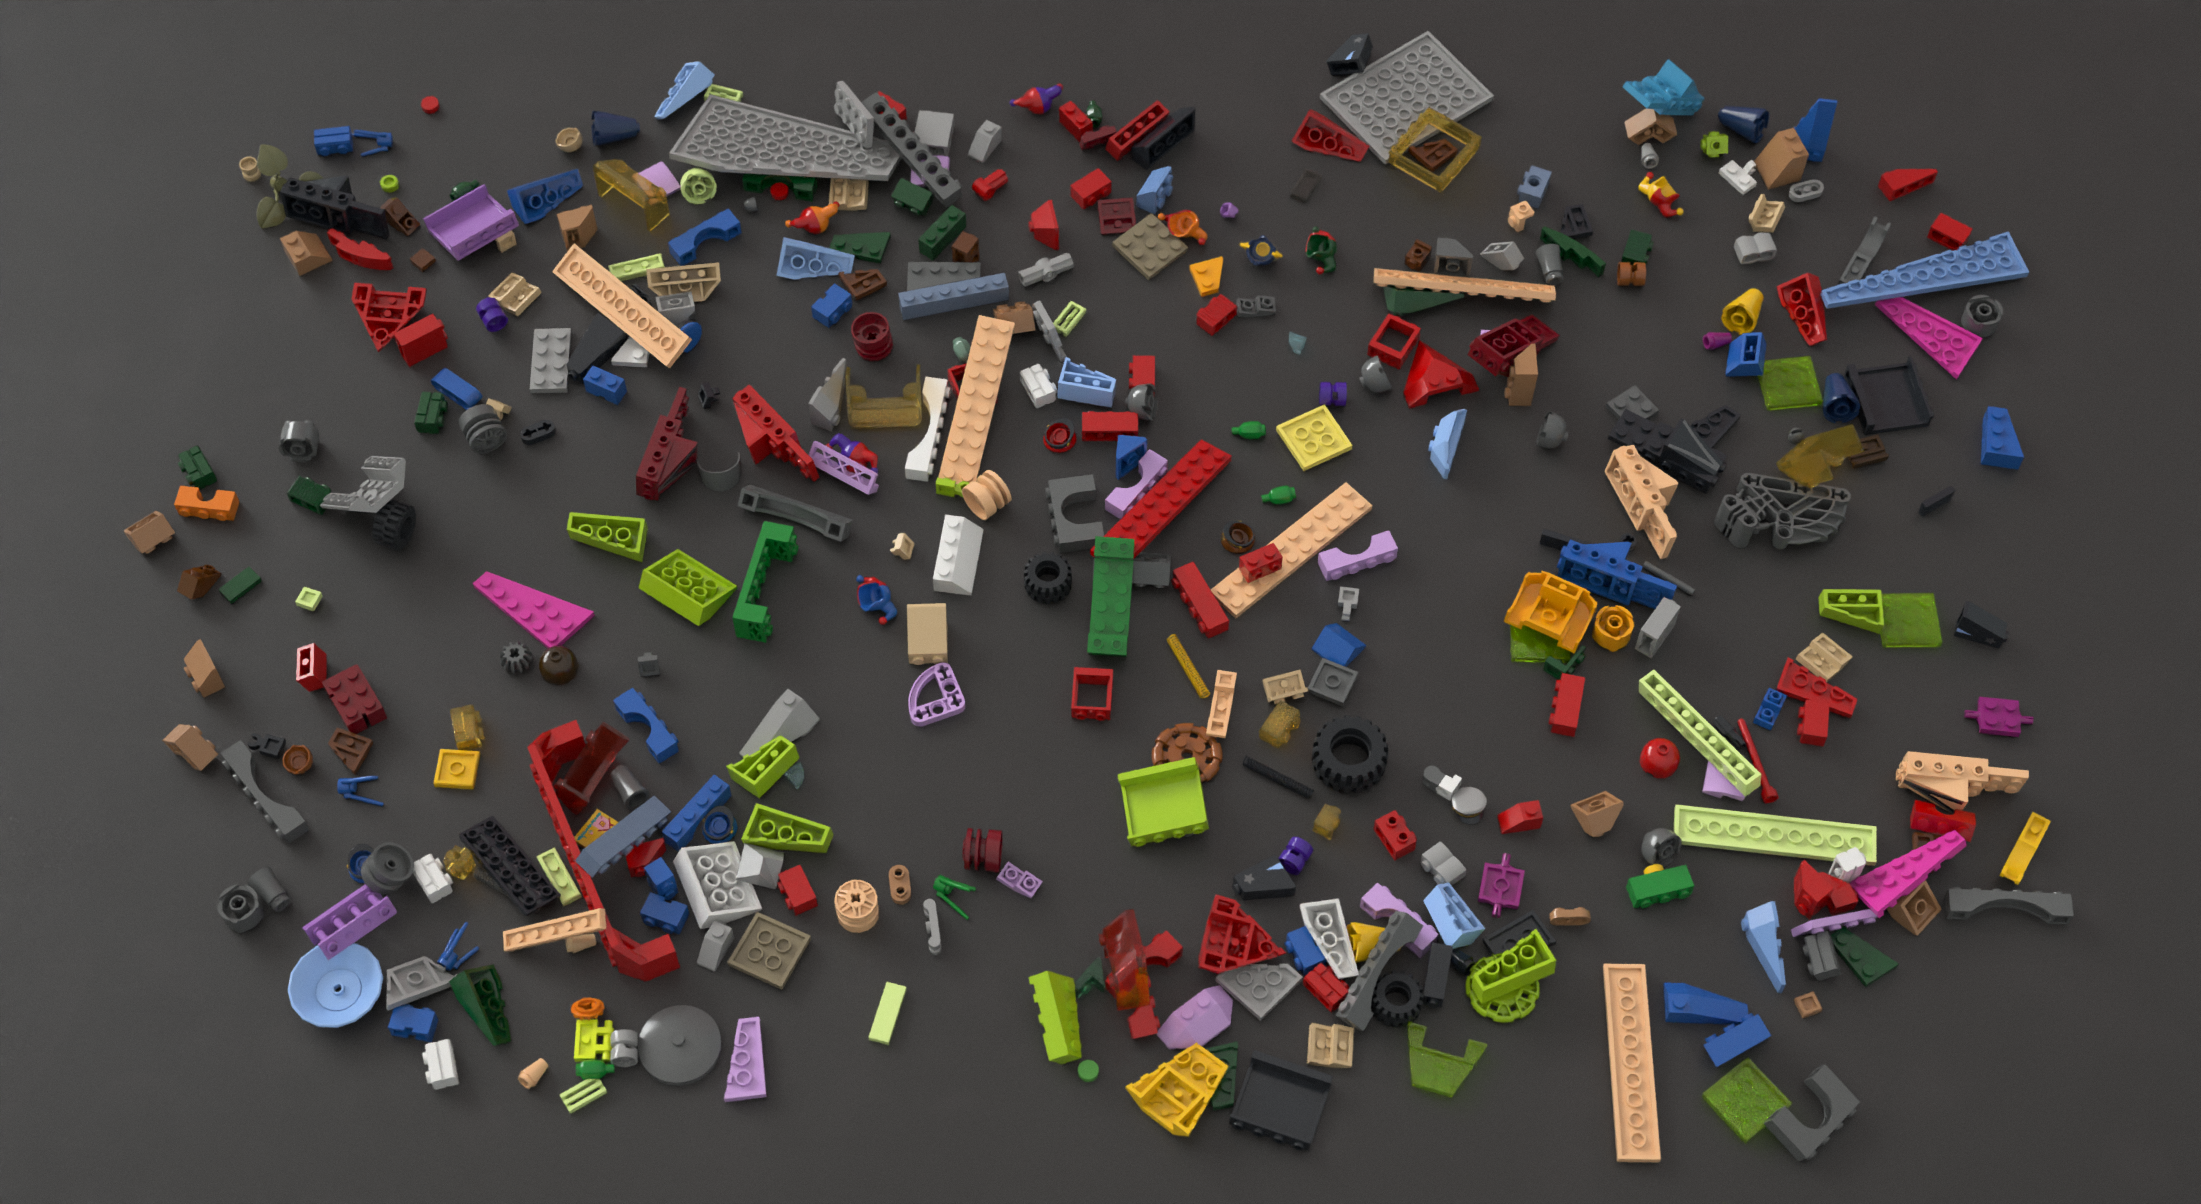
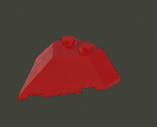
M354 283L351 299L378 352L394 337L395 332L401 330L424 307L426 288L408 287L407 293L376 291L373 284Z
M1419 340L1403 392L1409 408L1427 404L1429 395L1457 388L1461 395L1479 391L1473 374Z
M1215 895L1199 953V968L1219 974L1285 955L1286 952L1281 947L1279 948L1271 940L1272 937L1250 915H1247L1240 908L1241 905L1236 900Z

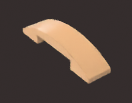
M1217 671L1206 731L1207 736L1226 738L1237 676L1235 672Z

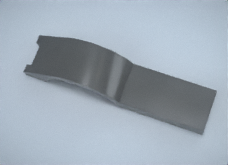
M1874 217L1858 250L1855 251L1843 272L1839 284L1862 279L1868 266L1880 249L1891 223L1888 222L1885 227L1876 223L1878 218Z

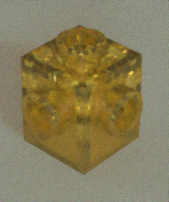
M455 845L444 857L443 861L446 871L450 875L464 880L476 865L472 852L465 847L460 848Z

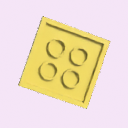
M1325 404L1276 426L1277 433L1303 471L1352 450L1353 445Z

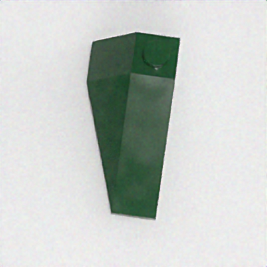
M1395 285L1384 287L1387 309L1392 311L1394 315L1403 316L1404 313L1416 312L1464 297L1462 292L1454 294L1450 293L1449 290L1431 292V289L1424 288V290H1414L1407 286L1406 288H1396Z
M494 964L463 970L452 978L449 982L457 1000L492 1045L498 1046L511 1042L508 1019L504 1016L503 1011L505 1000L501 999L500 990L503 989L502 982Z

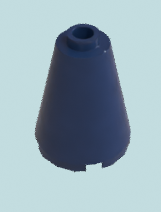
M1725 106L1723 109H1720L1718 118L1720 123L1749 141L1758 143L1764 136L1762 133L1763 128L1767 129L1770 113L1764 108Z
M592 111L591 120H595L593 125H591L594 146L636 137L637 133H640V124L634 118Z
M1830 374L1825 380L1823 415L1826 420L1832 423H1836V421L1846 423L1853 420L1859 414L1860 402L1842 374Z

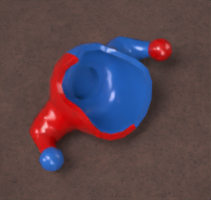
M857 576L856 581L863 583L858 586L857 590L858 603L862 610L883 611L886 615L879 618L881 625H885L887 621L896 617L897 609L890 601L891 592L887 584L876 577Z

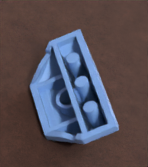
M1466 409L1453 411L1443 417L1439 426L1435 425L1433 436H1435V440L1430 441L1428 451H1431L1430 459L1444 479L1448 478L1465 423Z

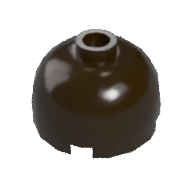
M553 646L541 655L539 669L542 678L547 683L563 685L575 678L579 664L576 655L569 648Z

